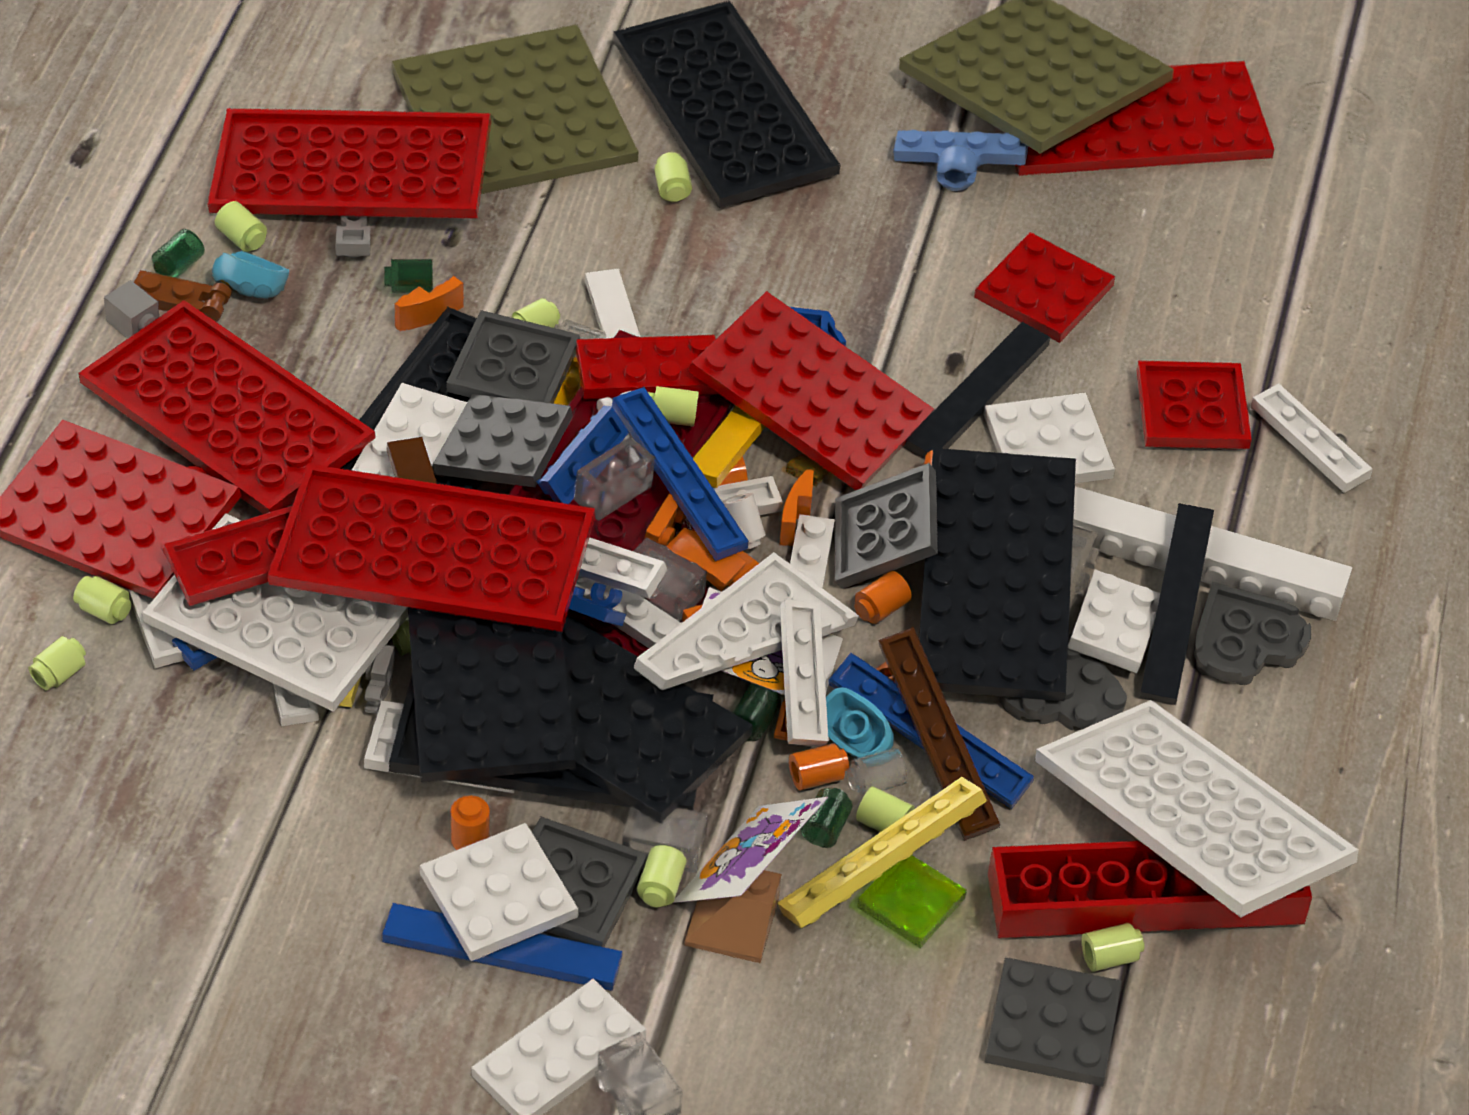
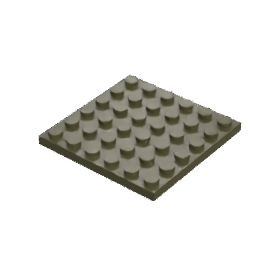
M1010 0L899 58V70L1003 132L1019 138L1020 142L1039 153L1168 83L1173 79L1174 71L1173 68L1162 63L1159 59L1146 54L1134 45L1123 41L1111 32L1100 28L1088 19L1077 15L1053 0Z
M577 24L392 61V72L410 112L490 113L491 128L481 194L638 162V150Z

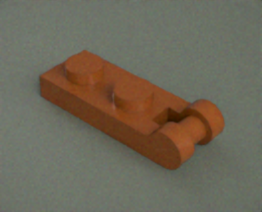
M143 270L139 271L134 281L136 285L158 301L159 310L169 311L185 300L214 321H218L224 312L223 305L228 303L232 295L230 287L223 283H215L212 286Z

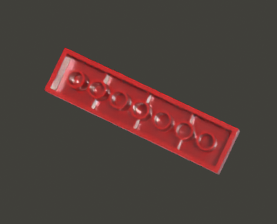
M1141 841L992 847L988 869V880L998 938L1076 935L1125 923H1130L1134 929H1139L1140 932L1305 924L1312 901V892L1310 885L1243 917H1239Z

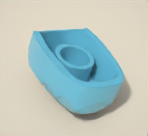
M244 251L232 254L223 253L215 259L212 267V276L215 283H225L242 295L256 298H272L284 290L290 270Z
M836 688L826 696L828 737L836 745L844 749L852 757L867 763L880 762L888 755L893 747L894 734L888 720L875 705L847 688Z

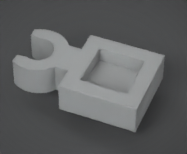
M341 216V226H336V256H347L350 258L370 256L371 226H367V216H360V219L356 221L349 220L348 216Z
M385 645L366 670L365 678L370 680V684L367 686L364 697L367 700L365 712L378 714L381 700L384 701V698L387 697L395 671L394 646Z

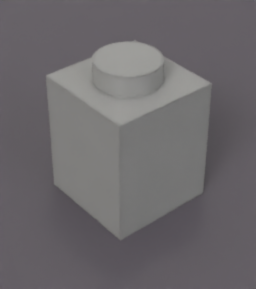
M131 280L104 297L106 321L127 338L159 317L158 301Z

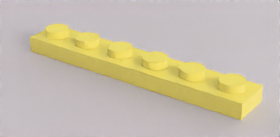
M959 778L779 901L777 904L782 915L801 929L808 924L816 922L829 909L838 903L848 900L854 892L867 883L880 878L883 872L899 861L909 858L915 850L931 839L941 836L947 828L960 819L970 816L976 808L987 802L983 790L965 778Z

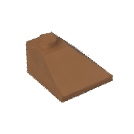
M763 870L741 896L697 900L684 946L761 963L778 906L777 903L779 902L782 874Z

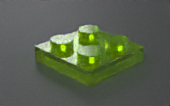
M911 855L909 858L899 861L883 872L882 876L876 879L858 898L857 908L921 948L965 900L967 890Z

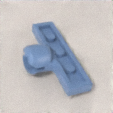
M898 130L894 146V161L938 163L936 170L938 171L937 180L943 187L949 190L962 191L974 183L977 168L982 164L1025 165L1028 146L1020 142L1019 138L1009 133Z

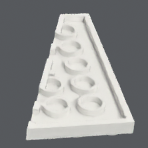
M773 552L637 657L634 669L661 690L780 651L782 650L780 604L785 599L819 602L822 636L854 626L859 615Z

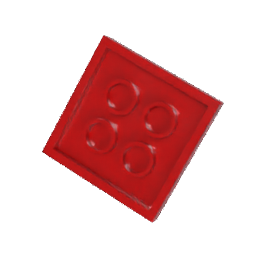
M1030 232L975 288L974 298L1019 322L1028 324L1060 343L1114 286L1115 276Z
M1138 361L1136 371L1145 447L1250 449L1252 438L1241 363Z

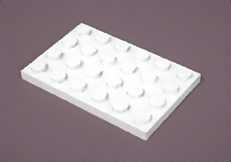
M225 513L213 529L241 520ZM174 574L142 612L144 623L334 712L408 617V607L269 585V582L189 606Z

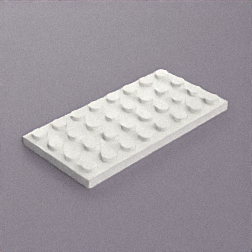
M1152 700L1036 749L1035 761L1239 917H1243L1357 862L1359 850Z

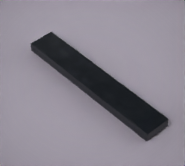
M1021 322L921 423L906 440L904 448L923 459L933 448L949 449L984 413L985 406L991 405L1049 346L1050 336Z
M1178 504L1140 692V698L1173 705L1177 703L1214 515L1213 509Z

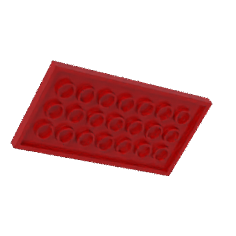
M1245 61L1168 65L1174 69L1173 79L1042 153L1028 146L1025 165L1015 166L1018 176L1268 159L1273 158L1275 148Z
M227 108L208 199L209 213H218L227 203L237 201L252 214L478 219L491 128L490 113Z
M185 300L78 373L82 385L191 463L204 469L208 475L238 486L242 495L241 498L263 514L286 508L294 502L307 464L341 468L360 454L364 447L376 438L373 429Z
M307 464L268 572L269 585L562 631L595 521V508Z

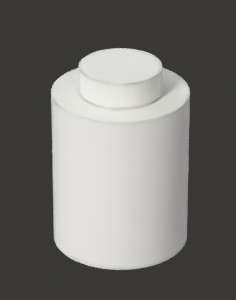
M744 493L723 500V504L748 539V549L760 545V538L766 534L753 493Z

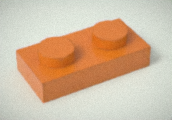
M670 493L646 530L643 551L641 553L643 555L656 558L662 547L665 548L673 540L676 523L683 524L686 516Z

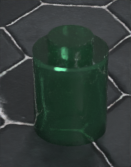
M180 229L152 254L153 269L157 274L178 278L204 255L205 248L202 241L192 231Z
M391 259V266H384L385 287H391L392 293H410L420 286L430 293L433 290L432 259Z
M755 683L749 685L732 712L753 725L752 735L746 740L752 742L761 739L781 706V699L775 691Z
M834 787L823 788L818 791L815 798H828L801 828V833L808 842L822 848H830L836 844L853 809L852 801L843 790Z

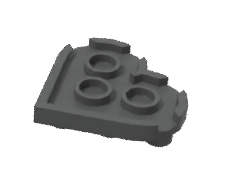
M1212 582L1194 642L1196 669L1203 675H1210L1221 681L1248 685L1253 681L1254 676L1261 672L1265 663L1279 665L1283 668L1295 666L1297 660L1305 654L1309 647L1311 624H1307L1298 614L1299 609L1296 606L1287 602Z
M1072 633L1068 635V644ZM1068 648L1065 701L999 696V699L1004 709L1017 720L1021 721V716L1031 720H1041L1040 724L1059 721L1068 729L1073 730V726L1084 729L1123 712L1127 701V694L1119 681L1099 659Z

